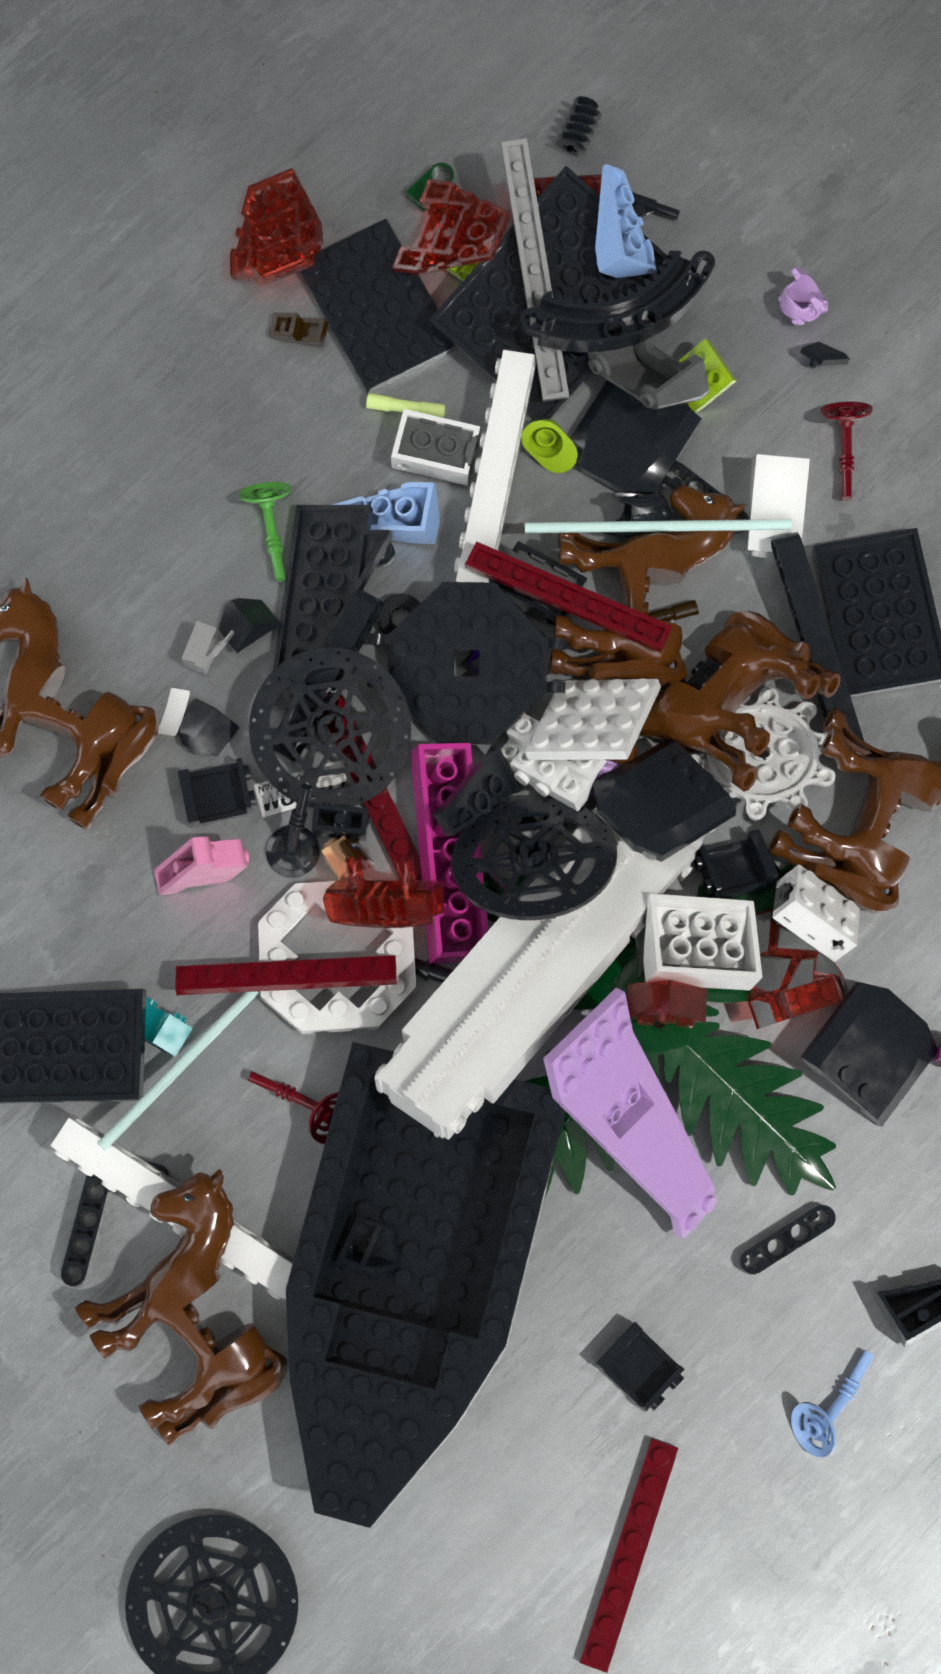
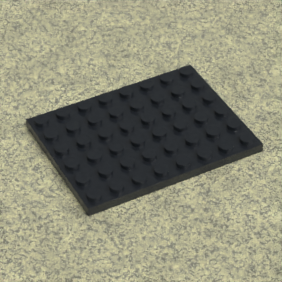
M567 166L561 170L537 197L553 298H556L558 294H562L563 301H566L568 296H572L573 303H576L579 297H582L583 302L587 303L589 297H592L594 303H598L599 297H602L607 302L609 295H612L615 300L619 292L626 296L627 289L630 288L634 291L637 284L642 286L645 279L650 280L651 274L615 278L599 272L595 246L600 195ZM514 224L496 243L498 247L493 259L480 261L428 320L435 329L496 383L498 374H495L497 358L502 359L503 350L534 354L535 356L532 336L522 332L519 326L521 313L527 309ZM651 241L656 269H658L659 266H662L664 259L668 255ZM562 351L569 398L592 373L588 364L589 357L587 352ZM536 364L527 410L538 420H551L569 398L542 401Z

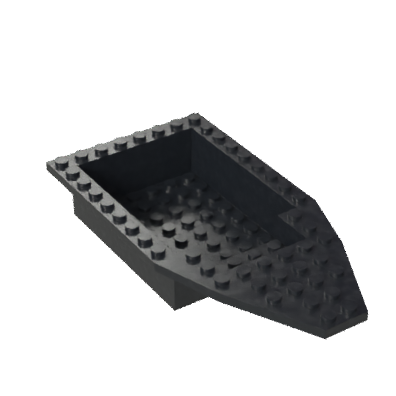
M352 1042L286 1286L290 1385L314 1513L373 1528L458 1427L508 1346L566 1111L553 1099L549 1087L513 1080L494 1104L484 1098L481 1108L468 1116L464 1128L458 1134L454 1133L449 1140L440 1136L437 1138L434 1132L392 1104L387 1094L377 1091L375 1083L376 1071L382 1064H388L393 1058L394 1051ZM357 1216L393 1227L398 1255L391 1269L372 1276L337 1264L338 1256Z

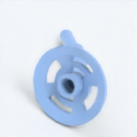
M864 1350L849 1378L845 1379L846 1384H842L843 1389H839L840 1395L826 1413L819 1406L811 1402H802L793 1409L791 1424L794 1435L800 1445L811 1455L826 1457L834 1451L836 1432L832 1423L849 1400L854 1399L853 1394H857L856 1388L860 1389L859 1383L874 1358V1355ZM811 1409L816 1410L820 1414L814 1413ZM802 1413L805 1414L804 1419H803L804 1429H803L802 1423H801ZM812 1437L817 1441H822V1448L813 1444L809 1438Z

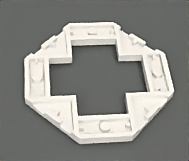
M373 879L295 883L258 922L259 962L299 960L298 956L286 947L281 940L315 904L336 921L355 902L392 933L378 948L376 956L396 955L397 985H380L360 1008H357L339 991L320 1011L296 990L261 991V999L301 1034H312L320 1031L344 1032L352 1031V1029H381L417 990L412 912Z

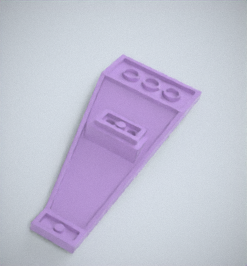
M615 988L543 1058L552 1097L670 1215L674 1235L684 1239L690 1231H693L698 1226L702 1218L715 1208L717 1200L714 1184L633 1033L625 992Z

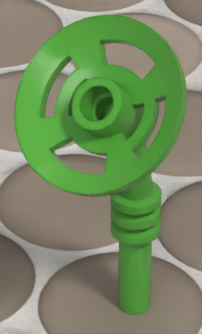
M265 482L242 489L239 492V499L259 504V507L262 508L267 538L265 539L268 549L267 553L271 555L275 580L282 582L286 580L281 556L283 548L281 537L277 535L273 506L275 505L274 501L282 499L291 492V486L284 482Z

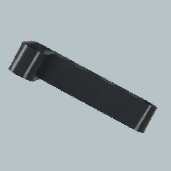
M146 1161L172 1178L170 1171L165 1166ZM94 1174L92 1177L86 1175L61 1269L62 1281L74 1288L84 1286L90 1278L112 1194L111 1190L103 1186V1196L99 1199L91 1198V1189L96 1185H102L103 1181ZM89 1212H94L97 1217L96 1223L91 1227H86L83 1223L84 1216ZM86 1239L89 1242V1250L85 1254H78L76 1251L77 1243L80 1240ZM74 1267H79L82 1270V1277L77 1282H71L69 1279V1272Z

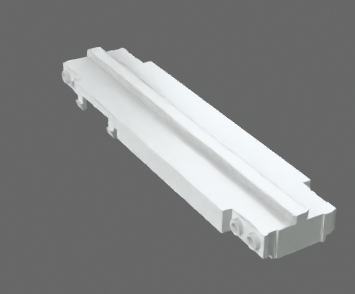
M596 807L592 812L598 815L607 824V822L598 814V810ZM608 825L617 844L618 858L615 873L601 894L585 906L555 918L513 920L500 917L402 1029L404 1043L397 1046L393 1053V1058L388 1064H382L376 1071L375 1083L377 1091L387 1094L392 1104L434 1132L437 1138L440 1136L449 1140L454 1133L458 1134L464 1128L468 1116L481 1108L484 1098L494 1104L630 942V936L635 938L644 928L643 917L647 913L648 895L650 893L663 894L677 876L680 881H683L693 868L690 867V863L695 859V852L700 848L705 835L660 862L656 860L655 855L645 851L642 854L633 851ZM580 827L572 834L581 843L592 842L589 835ZM559 852L558 855L563 856L574 852ZM596 858L584 859L572 880L575 884H581L588 877L594 867ZM575 861L560 864L559 866L567 874ZM555 871L548 874L556 880H560ZM536 878L529 887L548 883L540 878ZM559 891L524 895L520 898V901H541L558 897L562 894Z

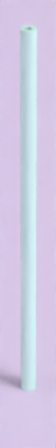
M791 519L525 523V533L791 530L792 528Z
M261 991L244 992L97 1144L106 1151Z

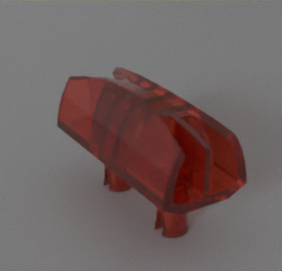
M354 856L345 859L348 880H337L326 889L323 897L324 907L330 922L357 927L407 928L432 924V917L443 913L444 910L443 882L416 880L414 859L411 856L406 861L404 856L395 860L399 881L364 879L362 857L359 856L355 861Z

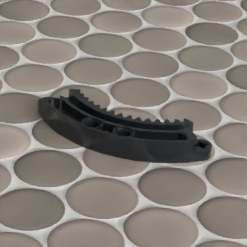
M670 250L662 266L658 267L656 273L653 272L651 274L650 280L645 279L642 286L637 284L634 291L630 288L627 289L626 296L619 292L616 300L612 295H609L607 302L602 297H599L598 303H594L592 297H589L587 303H584L582 297H579L577 302L573 303L572 296H568L566 301H563L562 294L552 298V291L549 290L545 295L543 294L538 309L527 308L521 313L520 329L525 334L538 338V345L561 351L579 353L604 352L638 344L666 330L694 305L705 289L706 283L713 272L715 258L710 252L703 250L696 252L691 261L681 257V251ZM704 260L707 263L704 266L702 273L700 275L696 272L698 270L699 263H701V261ZM531 317L536 319L532 326L527 324ZM642 320H650L653 324H645ZM543 321L546 322L544 332L540 331ZM615 331L619 336H612L608 332Z

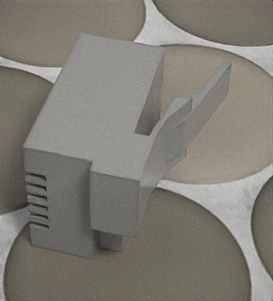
M196 621L181 657L185 668L207 674L211 662L232 638L234 631L231 630L223 641L218 642L220 637L216 627Z

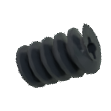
M578 96L573 100V105L570 107L569 114L556 141L560 149L571 154H586L587 149L585 146L590 145L589 138L594 136L593 129L597 128V121L602 117L600 111L597 110L599 108L597 102L584 96Z

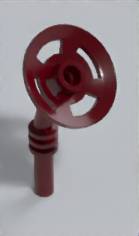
M836 402L825 405L820 409L821 416L839 421L841 426L842 455L839 457V472L841 473V499L844 501L852 499V473L855 471V457L852 455V425L855 424V420L862 419L873 412V407L863 402Z
M251 1071L247 1081L275 1093L276 1097L281 1096L282 1100L287 1098V1102L293 1101L312 1111L308 1123L309 1133L315 1141L325 1144L327 1134H318L316 1131L318 1129L324 1132L329 1131L334 1108L329 1105H336V1100L331 1099L337 1098L339 1092L332 1093L317 1102L296 1091L295 1087L291 1089L289 1084L285 1086L284 1082L278 1083Z

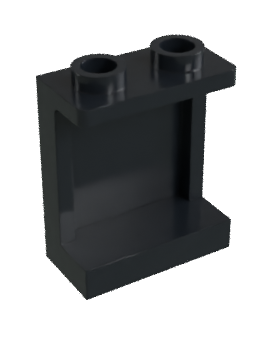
M241 758L236 759V763L196 772L190 773L188 769L178 771L190 828L254 815L253 807L257 806L254 790L249 791L247 781L252 780L249 764L243 765Z
M759 829L749 831L747 840L708 850L702 844L696 851L695 859L693 860L696 871H700L702 874L704 891L707 895L710 894L711 898L733 899L772 889L775 887L779 875Z
M633 1322L596 1362V1365L644 1411H647L649 1408L655 1411L665 1400L662 1394L667 1388L670 1387L674 1390L684 1379L681 1373L685 1369L678 1365L636 1322Z

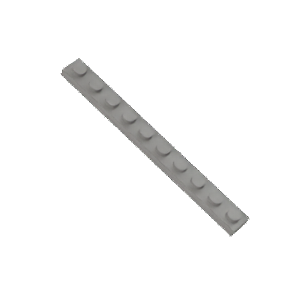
M527 138L501 142V150L527 308L538 309L543 294L545 295L549 290L552 291L528 142ZM533 317L529 320L530 326L535 323L536 319ZM543 321V326H541V330H540V331H543V332H544V328H545V324H546L545 321ZM532 337L542 401L569 398L562 351L538 345V338Z

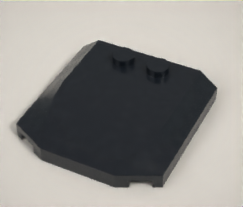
M607 380L570 437L577 448L576 465L581 472L619 492L658 493L702 424V418L691 408L683 404L657 410L647 408L641 401Z
M663 740L633 760L597 780L592 786L597 802L598 814L633 851L641 854L645 851L655 855L656 860L660 862L736 816L737 809L729 793L676 740Z
M856 982L800 1056V1059L818 1075L824 1076L859 1106L858 1109L877 1126L883 1127L937 1053V1046L927 1022L891 990Z

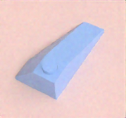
M605 164L602 168L595 246L599 272L615 278L656 272L653 246L650 239L645 240L641 230V226L644 225L642 217H638L633 209L632 203H634L635 199L625 172Z
M408 482L401 484V487L390 491L384 489L378 491L379 494L366 498L360 496L333 504L370 505L373 508L370 530H390L393 533L392 541L411 544L436 543L440 516L435 483Z

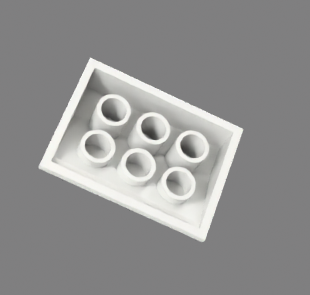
M650 893L647 902L643 955L646 984L751 990L763 978L754 901Z

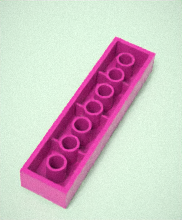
M471 743L418 744L410 754L429 963H461L489 931L487 912L472 904L461 893L453 877L452 852L463 830L454 836H445L433 814L473 769ZM480 843L475 850L473 858H481ZM483 873L476 874L479 881L484 885Z

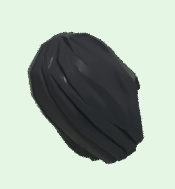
M642 492L614 493V498H619L618 502L624 503L622 514L616 521L671 520L672 512L668 501L660 492L653 494ZM648 532L602 533L616 537L632 538L635 535Z

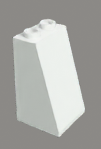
M756 454L752 458L749 520L791 519L792 521L791 530H747L746 551L752 552V557L767 558L768 553L773 554L771 548V539L798 532L802 539L810 459Z

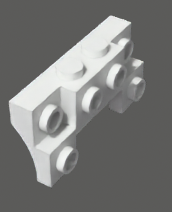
M524 714L506 732L509 739L500 749L514 772L515 779L525 786L527 784L532 785L542 796L547 797L549 795L579 811L588 800L593 782L606 763V760H528L525 750L539 721Z

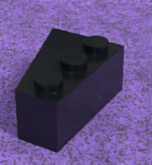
M941 1279L929 1281V1283L908 1285L898 1289L876 1292L875 1301L904 1347L941 1326Z

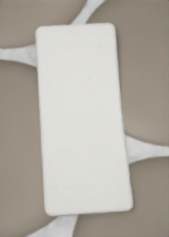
M171 688L158 734L170 736L177 734L184 717L190 691Z

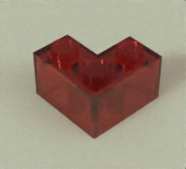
M674 980L628 984L627 1005L630 1018L638 1020L637 1024L654 1025V1021L659 1020L660 1023L673 1024L677 1022L678 1027L693 1028L694 1023L706 1022L707 989Z

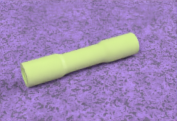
M368 393L366 408L403 413L404 409L444 418L446 405L425 401L416 402Z

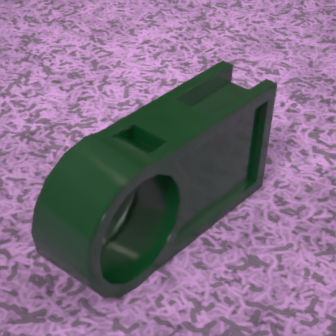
M436 163L406 191L408 194L406 197L424 213L439 199L432 198L431 186L446 188L453 186V168L447 163ZM438 171H446L450 174L451 178L446 183H437L433 180L432 176Z

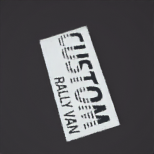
M343 760L328 763L324 766V770L345 768ZM304 771L293 773L291 775L297 780H300L304 774ZM347 773L320 776L316 783L317 788L330 790L351 786ZM269 781L254 785L263 818L296 808L297 802L281 794Z

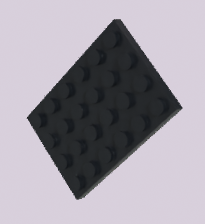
M387 219L296 262L298 272L367 394L458 349L428 322L438 308L418 274L396 271L403 267L414 268Z
M913 528L814 545L813 553L831 635L851 698L941 682V629L918 529Z
M114 989L0 993V1104L139 1101L143 1097L147 990Z

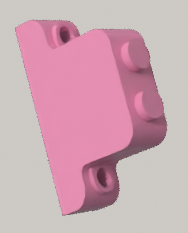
M209 837L191 838L154 869L159 896L175 894L188 887L220 884L234 878L247 867L249 862V853L246 848H243L242 840L232 839L210 842Z

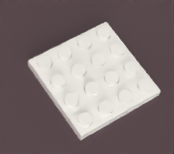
M641 678L560 681L566 682V693L553 694L525 750L528 760L628 759L661 688L659 680Z

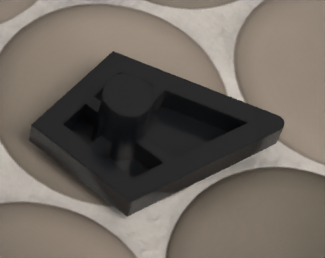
M819 341L802 347L800 353L810 358L808 365L813 368H817L818 365L848 364L850 360L844 352Z

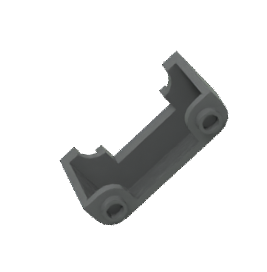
M615 331L609 333L612 336H619ZM653 337L617 350L587 352L589 357L588 364L593 373L609 380L641 401L647 408L657 410L698 401L709 393L704 359L693 354L681 363L655 347Z

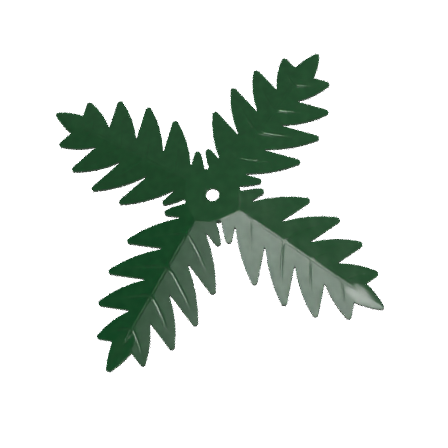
M773 860L779 874L777 881L797 865L790 864L780 870ZM484 872V886L495 894L503 895L505 889ZM520 875L516 886H519L526 878ZM700 884L697 897L711 898L710 894L707 895L705 893L703 884ZM776 884L774 888L756 892L754 895L748 894L733 898V900L754 901L755 915L771 913L769 945H778L780 928H786L783 925H778L777 921L773 919ZM487 912V920L496 922L500 918ZM630 936V942L573 1010L595 1009L615 988L625 992L633 1033L657 1078L659 1079L658 1055H664V1076L667 1083L672 1081L677 1066H679V1102L684 1128L688 1136H692L707 1097L710 1096L709 1129L716 1166L721 1167L740 1124L742 1157L751 1186L757 1185L769 1153L772 1151L778 1174L789 1195L793 1196L796 1193L801 1178L824 1189L834 1191L836 1185L821 1156L834 1150L836 1144L816 1133L792 1127L821 1112L824 1106L814 1101L796 1097H765L766 1094L800 1078L802 1071L771 1065L736 1067L735 1065L769 1049L772 1046L771 1042L742 1036L705 1037L718 1030L720 1027L719 1023L693 1022L692 1020L693 1016L713 1017L719 1014L717 1009L703 1002H749L766 998L768 993L756 986L751 990L671 985H660L656 988L653 984H646L644 967L640 977H638L637 947L635 938ZM767 951L760 953V956L778 957ZM790 962L787 971L793 970L795 965ZM655 1013L664 1014L667 1018L666 1026L660 1029L653 1027L651 1016ZM548 1076L523 1081L550 1088ZM567 1112L545 1197L551 1185L556 1160L574 1194H579L581 1191L586 1167V1132ZM590 1136L606 1170L611 1172L614 1168L615 1160Z

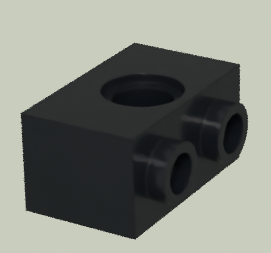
M314 803L311 828L313 837H337L340 839L344 836L346 839H357L358 841L367 842L370 818L369 808Z

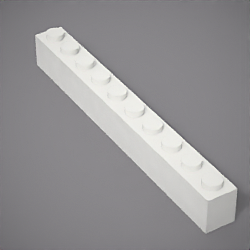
M503 350L502 359L497 358L495 374H498L497 383H492L490 399H493L492 407L487 408L485 423H488L487 432H482L480 439V448H483L482 456L477 457L475 463V473H478L477 481L471 484L470 498H473L472 505L467 507L464 521L468 525L466 533H461L459 547L463 548L461 558H456L454 573H457L456 582L492 583V579L466 569L465 562L476 541L493 549H499L536 367L534 354Z
M74 1114L68 1118L51 1144V1147L56 1149L54 1153L65 1161L73 1160L79 1164L78 1169L90 1177L93 1174L103 1180L102 1185L113 1192H116V1190L126 1195L125 1200L135 1207H140L141 1205L150 1211L154 1196L181 1186V1184L117 1142H114L104 1151L97 1143L105 1135ZM151 1212L148 1213L153 1219H155L156 1221H158L156 1218H154V1217L151 1215ZM234 1220L230 1239L220 1262L230 1269L236 1267L244 1272L243 1277L253 1284L259 1282L267 1287L266 1291L272 1297L278 1300L281 1298L286 1300V1286L294 1258ZM167 1222L173 1226L172 1230L179 1236L183 1237L187 1229L185 1227Z

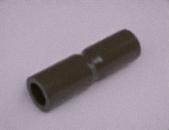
M692 600L670 608L649 612L648 616L657 620L672 622L699 615L696 601Z

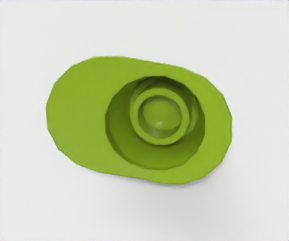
M537 419L524 428L521 436L522 444L541 466L554 473H564L572 469L577 461V448L557 422L550 419Z

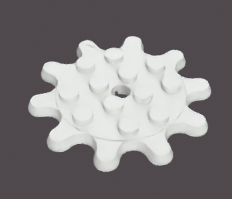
M771 687L763 688L759 692L758 700L755 704H741L735 712L750 713L755 718L756 726L762 727L770 733V742L765 750L769 753V756L765 760L747 751L744 739L738 734L724 730L721 735L725 743L743 750L746 755V763L758 769L756 781L749 790L743 792L732 783V772L719 760L704 752L691 755L729 793L731 798H740L746 802V813L750 819L755 821L765 816L767 806L772 802L784 803L791 811L799 803L807 807L808 800L803 793V788L812 784L828 787L833 784L836 777L832 769L825 767L819 761V757L822 754L820 752L821 746L827 733H817L810 728V721L817 713L816 706L811 702H802L794 709H784L779 705L778 692Z

